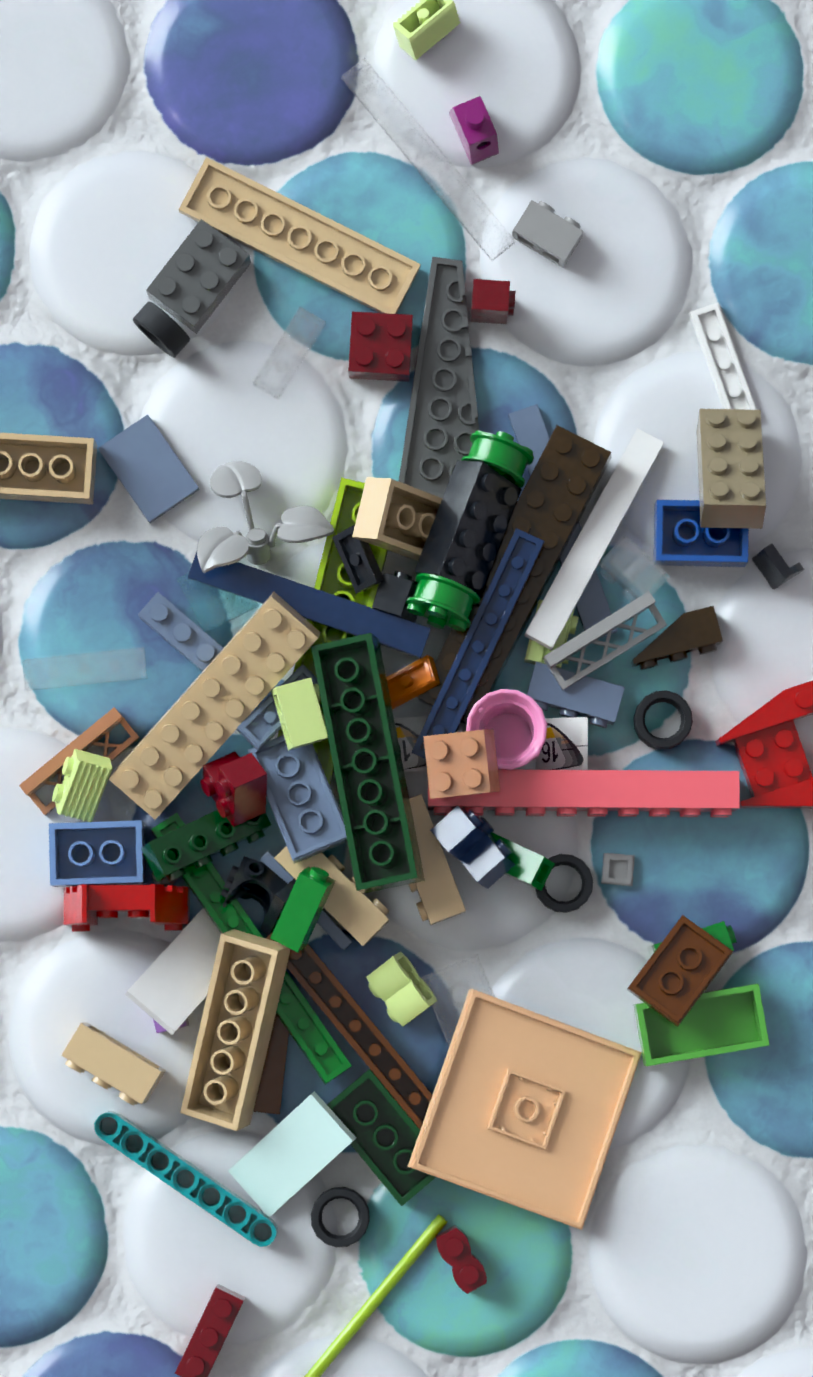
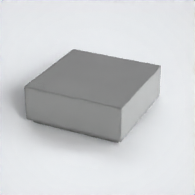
M603 853L601 884L632 886L635 855Z

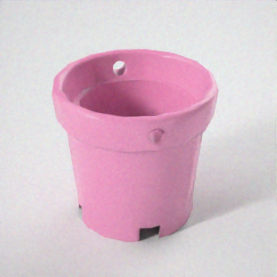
M500 689L487 693L474 704L467 717L466 731L494 729L498 769L512 770L527 765L531 760L539 756L546 741L547 723L543 710L532 697L518 690Z

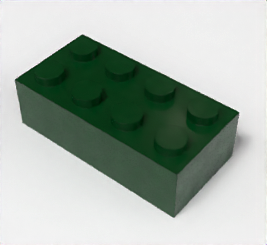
M368 1069L327 1104L356 1137L350 1145L401 1206L436 1178L408 1167L420 1129L371 1069Z

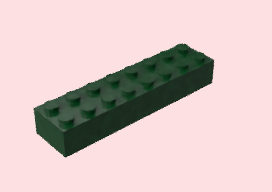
M372 633L311 646L356 890L362 893H369L425 881L379 638Z

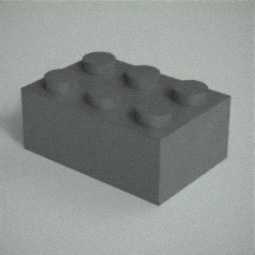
M201 219L146 289L147 295L150 300L197 334L251 264L250 255Z

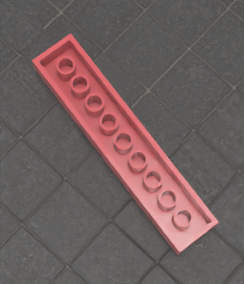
M498 769L500 792L430 799L428 784V810H434L435 816H446L456 806H460L467 812L472 809L478 816H483L484 810H495V816H514L515 811H526V816H544L546 811H557V816L573 817L577 814V811H587L588 817H605L608 815V811H618V817H637L639 811H649V817H667V815H670V812H680V817L690 818L698 817L701 815V812H710V817L727 818L732 816V812L740 808L739 771Z

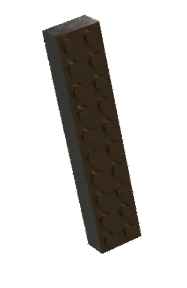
M556 425L516 503L478 604L473 605L468 617L472 624L516 528L544 540L543 548L461 721L467 724V717L474 704L484 695L493 691L611 460V451ZM452 628L435 661L440 684L417 696L419 701L433 707L469 628L464 632Z

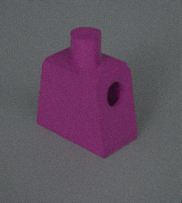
M481 96L452 107L449 115L470 164L473 165L499 154L497 133ZM487 141L486 145L477 147L479 144Z

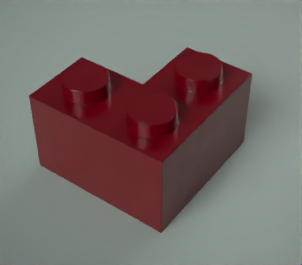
M234 751L203 765V779L200 781L204 793L208 797L211 796L216 802L220 815L223 818L227 817L233 827L266 813L267 773L252 753L239 757Z

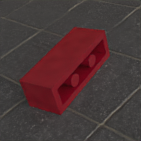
M217 1284L174 1374L181 1377L209 1376L246 1297Z

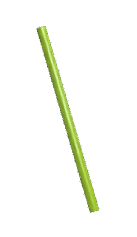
M440 1214L435 1217L304 1377H320L448 1223L446 1219Z

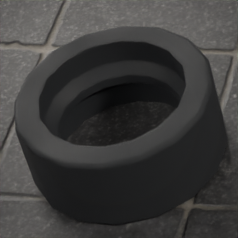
M148 301L133 317L135 325L156 346L173 358L190 341L187 333L167 313L152 302Z
M667 690L655 691L645 696L636 707L633 717L634 730L639 739L648 747L658 750L671 749L681 744L690 733L693 723L692 711L687 701L677 693ZM666 702L672 704L680 714L681 724L679 730L669 738L655 737L648 731L645 725L646 712L656 703Z
M559 854L548 858L555 863L553 868L560 865L574 868L580 874L582 880L581 890L573 900L563 902L552 898L544 884L542 891L535 889L537 898L545 907L554 912L567 913L579 909L588 901L593 889V877L589 867L583 860L574 855Z
M334 1187L323 1192L315 1201L311 1212V1226L316 1236L325 1244L336 1248L348 1247L358 1242L366 1233L370 1221L369 1207L365 1199L355 1190L346 1187ZM343 1198L355 1205L359 1220L352 1232L338 1236L330 1233L325 1228L322 1222V1213L324 1207L330 1201Z

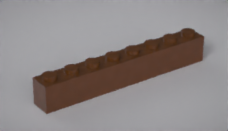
M271 933L268 937H266L265 939L272 940V939H270L272 933ZM307 943L298 953L290 950L287 963L289 971L421 1130L432 1098L431 1092L311 946Z

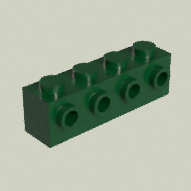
M218 810L148 842L141 850L157 882L165 878L172 882L186 874L184 869L192 865L199 869L213 861L211 856L219 852L224 857L238 850L237 844L246 839L251 844L265 836L263 831L272 824L267 814L264 813L233 827L227 817L223 818Z

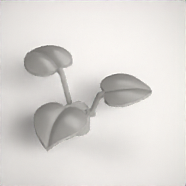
M229 462L221 465L213 472L210 478V486L217 496L223 498H233L241 494L249 532L244 537L241 532L236 531L233 533L227 527H216L206 531L198 542V562L203 573L220 566L238 562L246 555L250 563L262 565L271 558L270 547H275L277 534L278 538L284 542L302 543L334 534V528L317 509L310 506H297L286 510L281 515L282 523L275 524L269 538L263 529L254 528L246 493L260 488L262 482L260 472L255 466L246 462Z

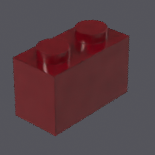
M473 279L471 322L507 324V318L514 315L516 291L510 290V281Z

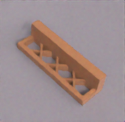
M114 707L19 786L46 816L56 808L55 802L52 801L45 806L35 793L44 785L56 786L57 783L62 784V769L65 759L72 757L74 749L87 751L92 746L104 747L103 756L113 761L140 737ZM118 724H121L131 737L122 744H110V731ZM105 736V743H99L98 741ZM108 747L116 748L108 755ZM56 775H58L57 782L50 781Z

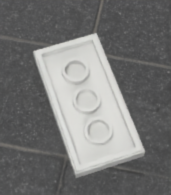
M204 908L125 994L171 1035L178 1030L207 997L221 933Z

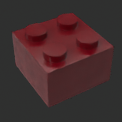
M352 311L349 378L409 382L413 315Z

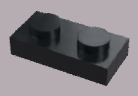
M353 525L332 538L357 594L384 581V578L369 543L352 537L355 527Z

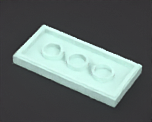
M314 1091L230 1168L228 1172L267 1216L270 1217L353 1142L356 1137Z

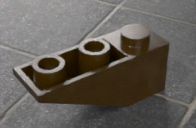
M714 606L682 614L632 660L631 666L639 665L640 670H645L658 666L657 661L669 658L670 662H676L688 658L687 653L696 650L699 651V655L717 651L716 645H720L723 639Z

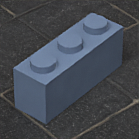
M159 592L154 595L138 614L144 623L201 672L223 649L220 644Z
M536 662L527 695L532 697L543 711H548V707L559 709V715L578 717L580 715L590 718L589 723L592 725L607 728V724L613 725L615 723L625 687L585 676L562 690L548 666ZM557 668L565 681L576 675L574 672Z

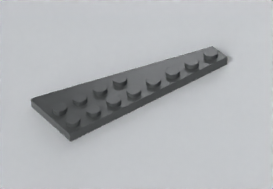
M432 256L399 482L443 498L457 460L461 461L470 452L472 447L470 436L476 430H479L463 264L461 260Z

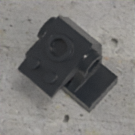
M244 856L239 867L233 865L224 887L229 889V891L223 889L220 896L226 898L223 907H227L239 897L242 899L253 898L263 907L264 921L260 929L269 936L275 929L296 879L294 878L287 884L263 862Z

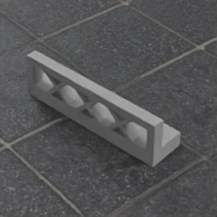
M650 591L544 656V662L562 690L667 626L654 605L656 601ZM647 609L650 610L658 623L648 630L635 627L637 616ZM633 618L632 626L624 624ZM616 628L630 630L628 642L623 646L609 643L611 632ZM634 631L642 633L639 636L632 639ZM607 634L606 642L598 641V639ZM590 644L604 646L602 659L597 662L583 659L585 648ZM608 647L616 649L610 654L606 655ZM581 651L580 658L571 657ZM565 660L578 662L576 675L565 681L556 665ZM582 664L590 665L580 672Z

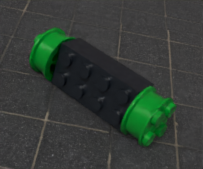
M476 430L475 433L471 434L470 442L472 447L470 452L461 461L457 460L414 572L417 573L415 580L418 586L414 596L406 601L407 611L427 618V624L435 628L444 629L446 625L464 632L470 627L469 614L473 605L478 604L481 594L521 493V488L525 484V480L522 477L525 468L533 463V451L514 442V437L508 433L498 431L495 435Z

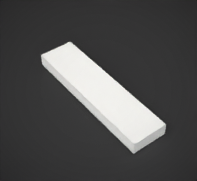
M719 302L691 311L689 315L723 409L757 410Z

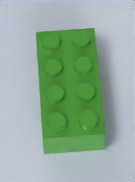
M759 984L704 992L678 1027L647 1004H633L644 1066L770 1046Z

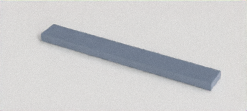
M537 404L508 414L518 444L528 447L533 451V463L526 466L529 476H531L549 441V436ZM579 522L560 557L561 567L582 530ZM596 570L576 605L584 631L612 614ZM617 628L611 632V635L618 632Z

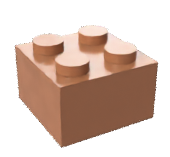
M494 729L423 736L430 799L500 792Z

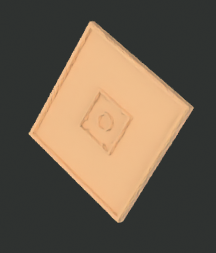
M469 989L408 1167L582 1230L642 1052L480 991Z

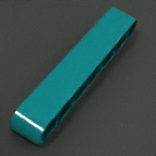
M108 1111L96 1119L94 1130L99 1138L259 1247L268 1246L275 1240L278 1227L272 1218L125 1117L114 1111ZM106 1117L114 1118L118 1124L116 1132L112 1135L106 1134L102 1129V1121ZM131 1135H138L143 1140V1147L139 1152H133L127 1146V1140ZM157 1152H162L168 1156L169 1164L166 1169L160 1170L153 1165V1156ZM182 1170H188L193 1173L195 1178L192 1186L184 1187L179 1183L178 1175ZM207 1188H215L219 1191L220 1200L217 1204L210 1205L204 1200V1191ZM239 1205L245 1209L246 1218L244 1221L235 1222L230 1218L229 1210L232 1206ZM266 1223L271 1227L272 1235L269 1239L261 1240L255 1235L257 1224Z

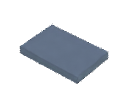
M148 414L98 448L149 523H152L200 490Z

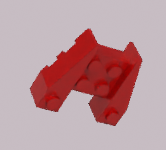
M813 680L783 690L715 741L716 746L733 741L752 797L740 801V808L813 809V776L794 723L795 720L813 715Z
M161 884L77 885L65 887L64 925L72 926V932L90 931L91 925H98V917L118 918V912H128V917L149 918L150 912V922L164 925V931H182L183 925L190 923V888L173 885L164 887Z

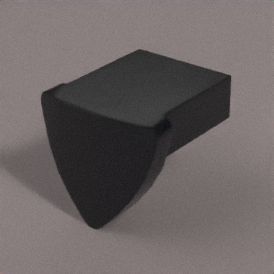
M772 543L752 558L772 589L778 588L805 570L800 562L789 568Z

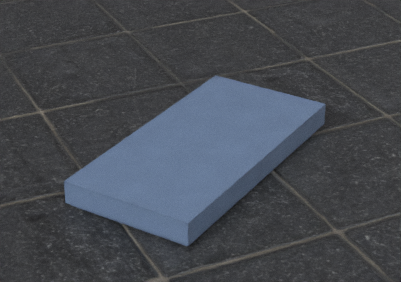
M284 735L268 741L259 751L254 747L248 749V752L254 755L267 773L266 796L294 864L348 842L342 814L313 744L288 751Z

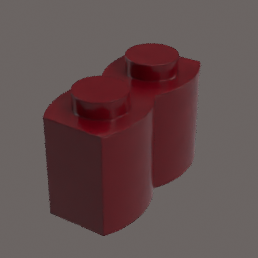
M454 1225L436 1236L438 1251L444 1261L452 1266L454 1280L462 1291L469 1294L487 1283L485 1269L481 1261L471 1253L469 1240L459 1227Z

